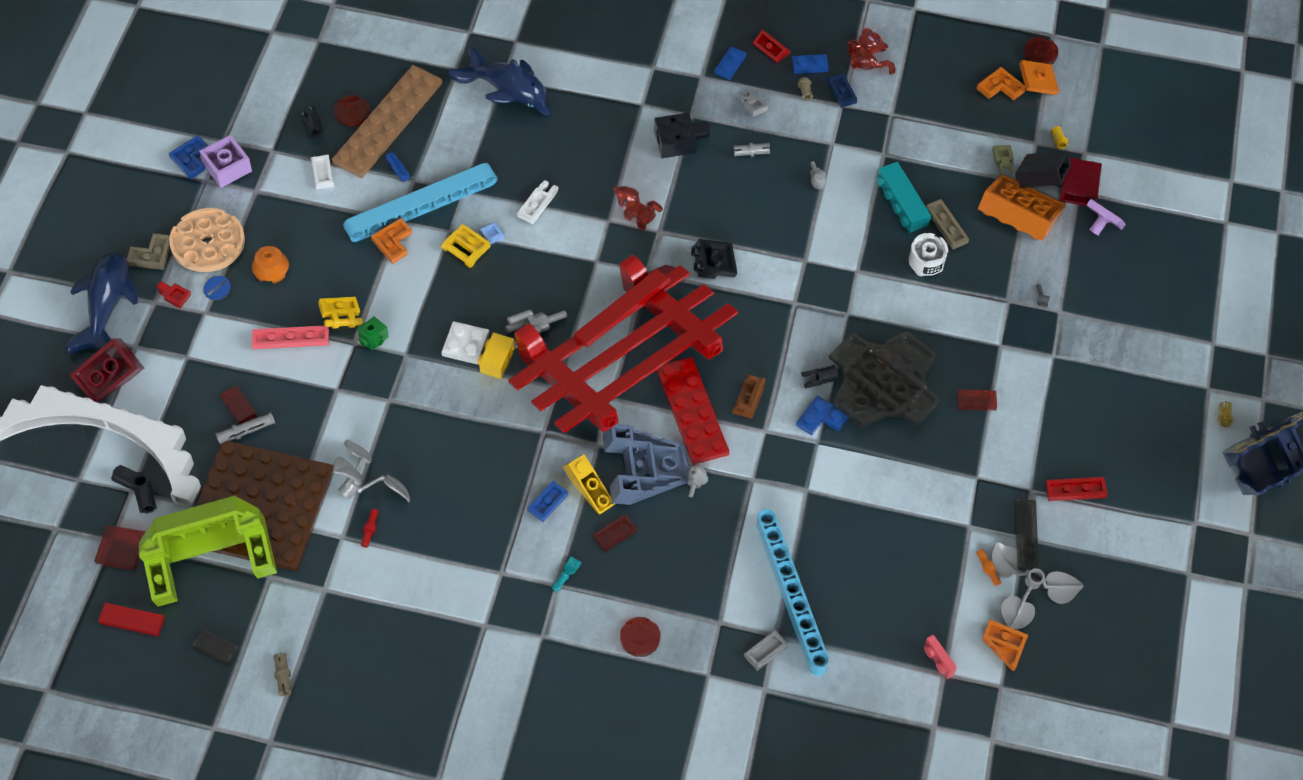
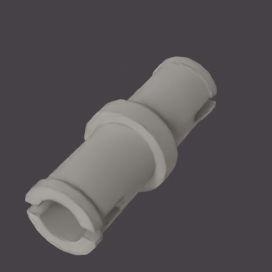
M749 143V145H734V157L746 155L754 157V155L770 154V144Z

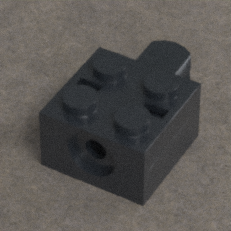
M689 112L654 118V133L661 158L696 153L697 140L709 138L710 124L707 121L692 123Z

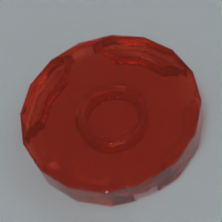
M1035 37L1028 40L1023 54L1027 61L1052 65L1057 60L1059 50L1052 40H1045L1044 37Z
M356 95L341 98L334 107L337 121L349 127L362 124L370 115L367 101Z
M635 617L628 620L622 627L620 642L622 648L628 654L635 657H645L657 650L660 644L661 632L658 625L650 621V619Z

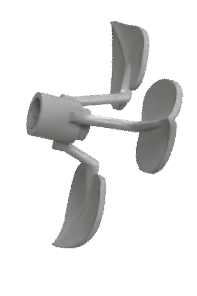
M350 440L344 442L345 447L359 458L355 469L350 462L342 457H337L334 461L333 473L348 477L338 489L344 497L351 499L357 491L361 493L373 484L384 481L388 487L403 496L408 503L410 502L406 487L389 474L380 476L361 487L362 476L358 469L363 460L371 463L372 457L360 445Z
M999 542L993 548L991 561L996 567V573L1000 577L1009 578L1013 573L1016 576L1026 575L1025 584L1028 589L1022 600L1017 596H1010L1001 604V616L1006 626L1015 630L1024 628L1033 620L1035 608L1031 603L1025 601L1031 590L1039 588L1041 584L1045 589H1048V597L1058 604L1070 602L1083 588V584L1079 580L1059 571L1049 573L1046 578L1043 571L1037 568L1030 571L1026 570V572H1018L1023 569L1025 564L1024 556L1019 550Z

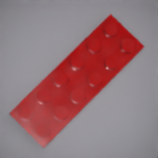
M693 357L667 363L656 370L692 465L728 456L730 453Z

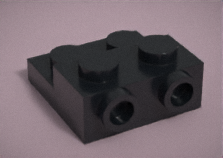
M698 239L695 245L692 246L691 256L695 257L693 269L698 273V277L715 279L718 275L735 277L738 274L732 243Z

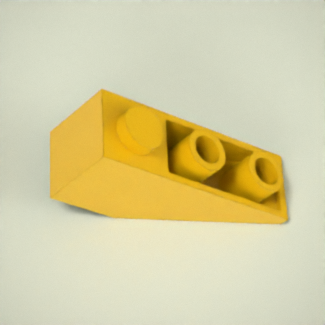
M585 454L576 457L562 466L574 486L599 515L615 505L612 504L611 496Z

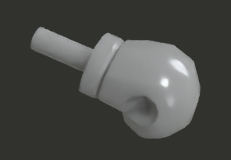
M812 161L810 163L812 167L810 171L811 184L815 189H823L826 185V174L820 168H816L815 162Z
M699 464L692 465L688 471L687 484L691 487L688 496L691 498L694 495L695 488H700L701 485L708 482L707 471Z

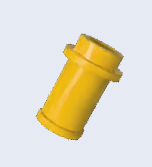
M1060 126L1053 127L1050 132L1055 140L1054 145L1058 149H1064L1068 145V139L1064 136Z

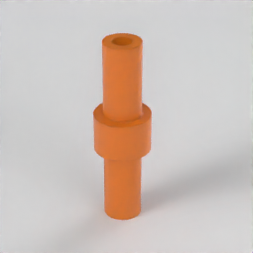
M983 549L978 550L976 554L982 563L983 571L989 575L994 586L1000 585L1002 582L995 571L996 567L993 562L989 561Z

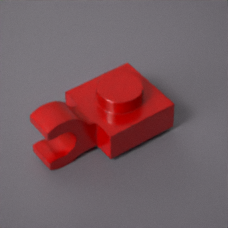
M160 281L156 286L159 289L157 292L164 296L165 301L180 309L191 296L189 290L176 283L170 287Z

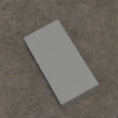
M774 630L746 651L744 657L758 671L784 651L789 644Z

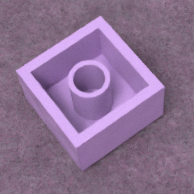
M232 135L199 151L203 165L220 188L252 172L248 156Z

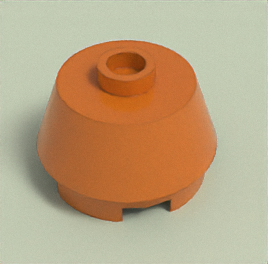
M265 246L259 249L252 262V271L261 282L263 280L272 281V283L279 282L286 276L285 274L289 268L288 258L278 248L273 246Z

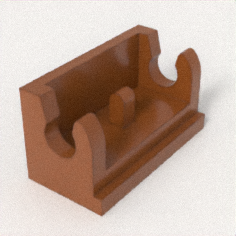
M747 375V380L744 381L732 413L753 419L765 388L766 379Z

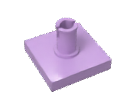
M1092 199L1088 202L1087 206L1098 214V218L1089 228L1094 234L1099 236L1107 222L1112 223L1121 230L1126 225L1121 218Z

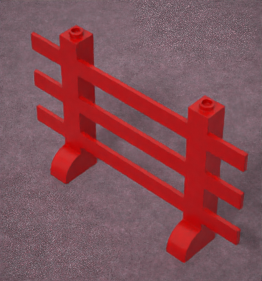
M634 254L619 263L623 288L626 292L648 276L645 266ZM679 265L666 274L670 278V283L631 313L633 314L644 306L656 317L574 372L562 362L584 347L574 336L554 350L549 351L539 332L530 323L516 331L514 334L520 358L529 366L510 378L508 383L518 391L541 376L552 387L531 400L533 406L541 412L564 397L575 407L554 422L558 429L565 433L588 418L604 433L619 423L617 411L609 404L610 401L690 346L694 347L708 360L723 351L722 337L714 330L736 316L738 311L728 303L701 321L690 310L712 296L714 291L703 284L681 300H675L666 291L690 275V272ZM666 326L679 335L671 343L599 392H596L585 382Z

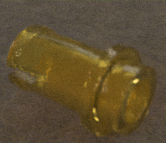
M1225 401L1224 407V403L1221 402L1219 404L1220 416L1218 417V422L1223 427H1229L1234 421L1232 403Z

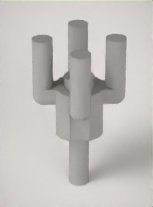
M527 310L507 317L510 325L505 326V331L510 333L530 323L541 333L549 330V323L566 318L567 313L563 310L546 316L542 312L533 315L531 310ZM515 341V349H517L518 346L517 342Z

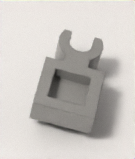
M747 91V97L740 94V102L744 104V108L753 117L768 111V105L759 96L754 98L751 91Z

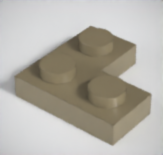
M153 234L149 249L130 247L126 259L128 266L164 270L170 250V235Z

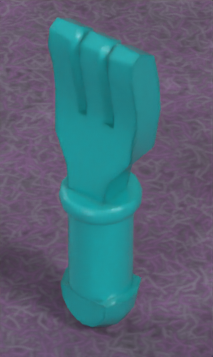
M572 556L569 558L564 566V571L560 573L558 579L552 584L553 591L557 592L561 589L565 581L569 579V575L577 571L581 561L574 559Z

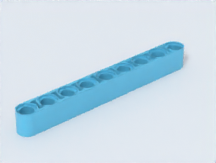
M483 163L351 217L344 222L343 227L351 241L357 242L370 237L400 218L406 222L494 185L498 178L488 163Z
M764 509L758 514L757 530L808 669L813 675H822L827 669L828 654L776 515L772 510ZM763 520H768L770 523H764ZM769 537H774L777 540H770ZM776 554H780V555H782L783 557H782V558H778V557H776L775 555H776ZM781 572H788L789 575H783ZM789 589H794L796 592H795V593H791V592H789L788 590H789ZM794 607H801L803 610L798 611ZM805 624L808 625L810 628L804 629L801 627V625ZM812 642L816 644V646L810 647L807 643ZM814 661H821L823 665H816Z

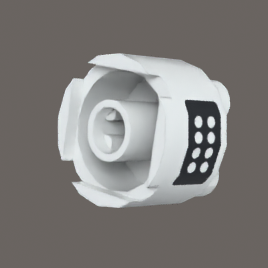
M933 233L918 235L911 245L908 258L909 265L918 276L935 275L943 271L948 246L943 238L940 237L939 239Z

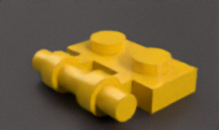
M356 297L319 299L318 305L322 318L330 317V319L324 320L325 327L336 329L339 326H348L349 328H354L356 325L363 323L362 318H355L360 313ZM343 316H346V317H347L346 319H339V318H338V317H343Z

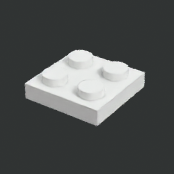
M453 321L442 350V356L478 364V358L485 348L489 330Z

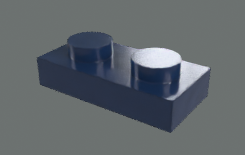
M844 73L827 79V83L840 108L857 103V97Z

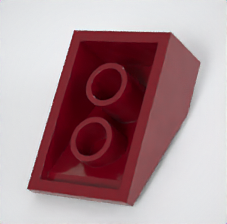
M113 338L72 372L70 376L88 398L98 403L129 382L145 368L121 338Z

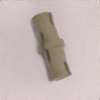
M277 653L273 656L276 669L274 677L277 679L278 695L285 696V692H287V695H290L292 693L289 679L291 671L287 665V654L280 653V657H278Z

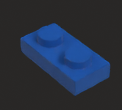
M731 46L715 68V74L731 80L746 58V52Z
M826 54L792 56L791 61L794 74L828 72L829 67Z
M552 481L530 504L528 512L541 522H544L567 498L568 491Z

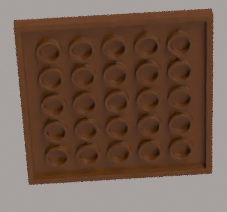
M226 441L220 445L196 506L236 496L259 508L265 518L276 567L298 572L334 475V465ZM246 542L213 551L250 561Z

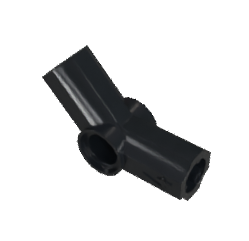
M122 465L116 466L111 480L134 491L140 513L148 514L157 509L152 484L148 475L145 472H136Z

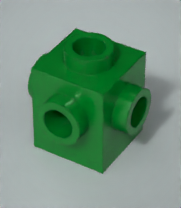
M375 316L362 323L359 329H357L360 344L364 347L367 346L372 351L376 347L381 346L389 337L387 326Z

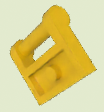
M464 224L460 225L441 245V249L446 252L449 251L458 257L469 268L473 267L476 260L491 247L489 241ZM457 243L458 245L466 249L468 252H470L471 255H466L465 253L457 249L455 246H453V244Z

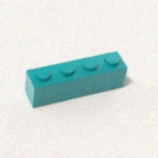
M895 162L879 168L876 182L879 187H882L885 198L891 202L893 211L899 215L902 226L906 227L909 233L928 227L931 215L899 163Z

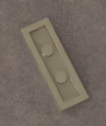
M942 199L925 206L931 215L932 221L952 250L968 244L969 238Z

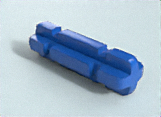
M394 152L388 153L386 160L391 164L402 182L409 180L410 175Z

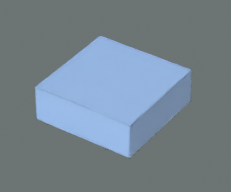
M495 222L479 229V234L489 241L490 245L504 238L503 232Z

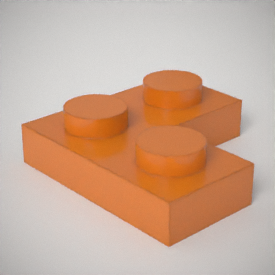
M1002 67L980 82L976 88L988 99L1002 91L1012 100H1015L1026 91L1025 85Z
M400 218L371 235V240L387 259L394 264L408 255L407 250L401 245L400 241L410 236L412 229Z

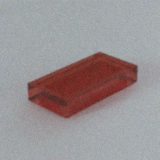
M237 385L220 394V398L239 424L245 423L257 416L255 410Z
M958 389V409L997 410L996 391Z
M624 514L593 534V538L603 551L606 552L637 532V527Z

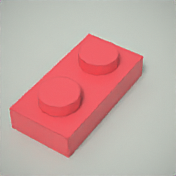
M931 635L926 639L924 645L925 653L935 661L939 673L944 674L949 679L955 675L957 666L936 637Z

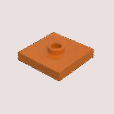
M1021 60L1019 66L1026 91L1051 95L1059 93L1051 64Z

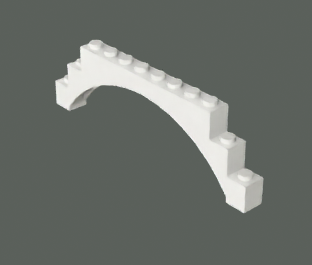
M42 385L31 403L25 400L12 399L3 416H0V441L29 429L57 424L91 425L114 431L139 444L160 464L171 483L172 492L170 495L174 504L192 508L202 490L199 480L189 475L194 462L191 454L181 450L186 437L183 429L179 426H170L157 419L151 420L141 414L135 415L122 408L116 409L106 403L100 404L87 397H77L71 392L65 393L58 391V389L52 386L45 387Z

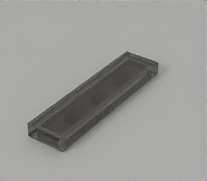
M1017 498L1015 500L1017 570L1030 571L1034 568L1039 569L1036 501Z

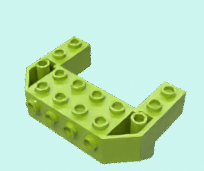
M231 496L156 517L139 541V557L145 565L152 601L158 607L178 601L170 563L245 542L252 571L257 579L276 574L277 569L265 518L259 508L236 496Z

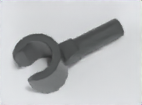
M1037 284L1039 296L1037 304L1048 307L1050 296L1043 295L1041 284Z

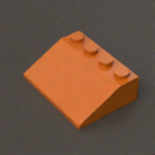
M1001 174L985 190L978 209L987 216L997 218L1001 223L1009 224L1015 227L1016 230L1026 232L1032 238L1043 241L1064 211L1066 204L1031 187L1020 188L1018 181Z

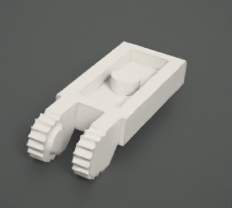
M544 180L517 213L518 217L534 224L556 195L558 186L553 185L547 193L545 190L548 188L549 182Z

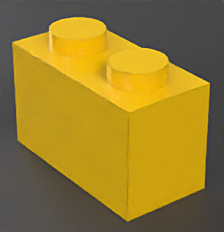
M493 332L491 338L487 339L485 343L484 353L480 354L478 358L480 373L502 379L515 351V339Z

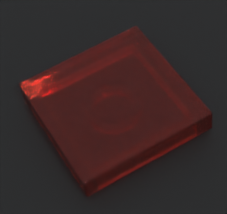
M106 525L94 560L95 563L135 570L139 559V541L145 534V531Z

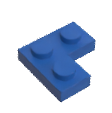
M197 135L168 154L170 159L192 179L205 171V166L197 158L200 156L199 151L209 145Z
M817 395L798 419L796 426L813 435L823 422L839 432L849 419L850 414Z

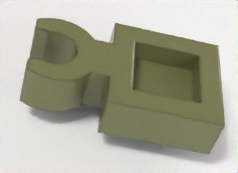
M1011 145L993 146L992 152L995 164H1000L999 173L1003 174L1004 168H1007L1009 173H1012L1014 157Z

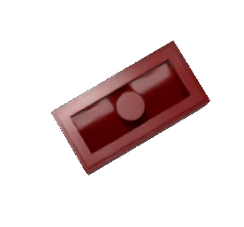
M764 30L752 42V44L776 63L790 53L786 47Z

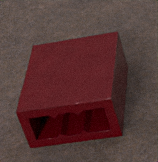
M1070 158L1072 166L1060 186L1059 201L1088 207L1087 204L1090 199L1095 202L1098 199L1102 163Z

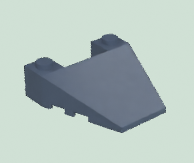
M616 424L613 428L604 432L603 443L605 452L623 453L626 475H617L610 485L612 504L631 505L686 484L688 482L689 467L685 446L665 438H655L646 431L645 433L639 432L630 425Z

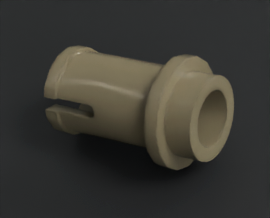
M807 77L799 79L798 82L802 99L805 101L813 98L810 87L812 83Z

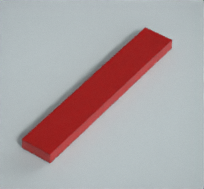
M658 269L654 270L575 332L574 338L588 348L669 284L670 278Z

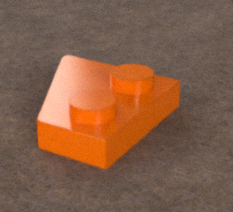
M989 619L982 641L1012 671H1015L1028 634Z

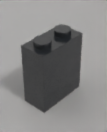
M1068 151L1026 154L1015 173V178L1019 182L1020 188L1061 185L1072 166Z

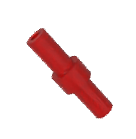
M371 509L368 521L364 524V535L361 546L364 548H368L371 536L376 530L375 522L379 512L376 509Z

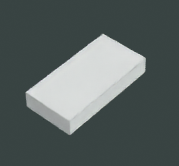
M329 155L311 157L316 189L334 187Z

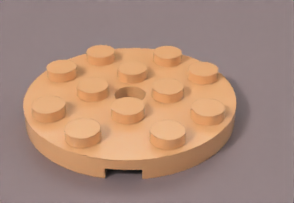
M217 208L198 209L186 214L181 218L182 221L176 227H173L170 233L169 243L175 260L183 267L197 272H212L227 267L239 257L245 244V235L239 220L234 215L231 216L225 213L224 210ZM205 238H212V240L209 241L208 244L207 242H203Z

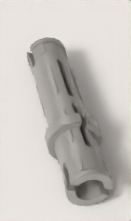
M269 412L237 426L235 424L231 425V428L215 433L218 443L221 445L226 441L241 439L243 435L275 424L272 413Z

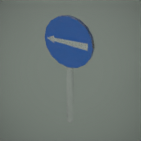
M200 272L207 280L204 285V294L208 299L219 301L227 297L231 290V283L226 277L218 275L210 278L205 272Z

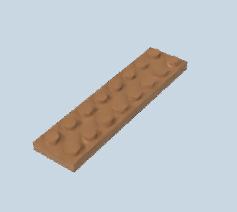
M412 65L332 158V163L363 178L441 86L442 79Z

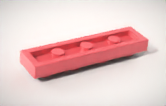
M325 326L252 329L253 349L329 346V327Z

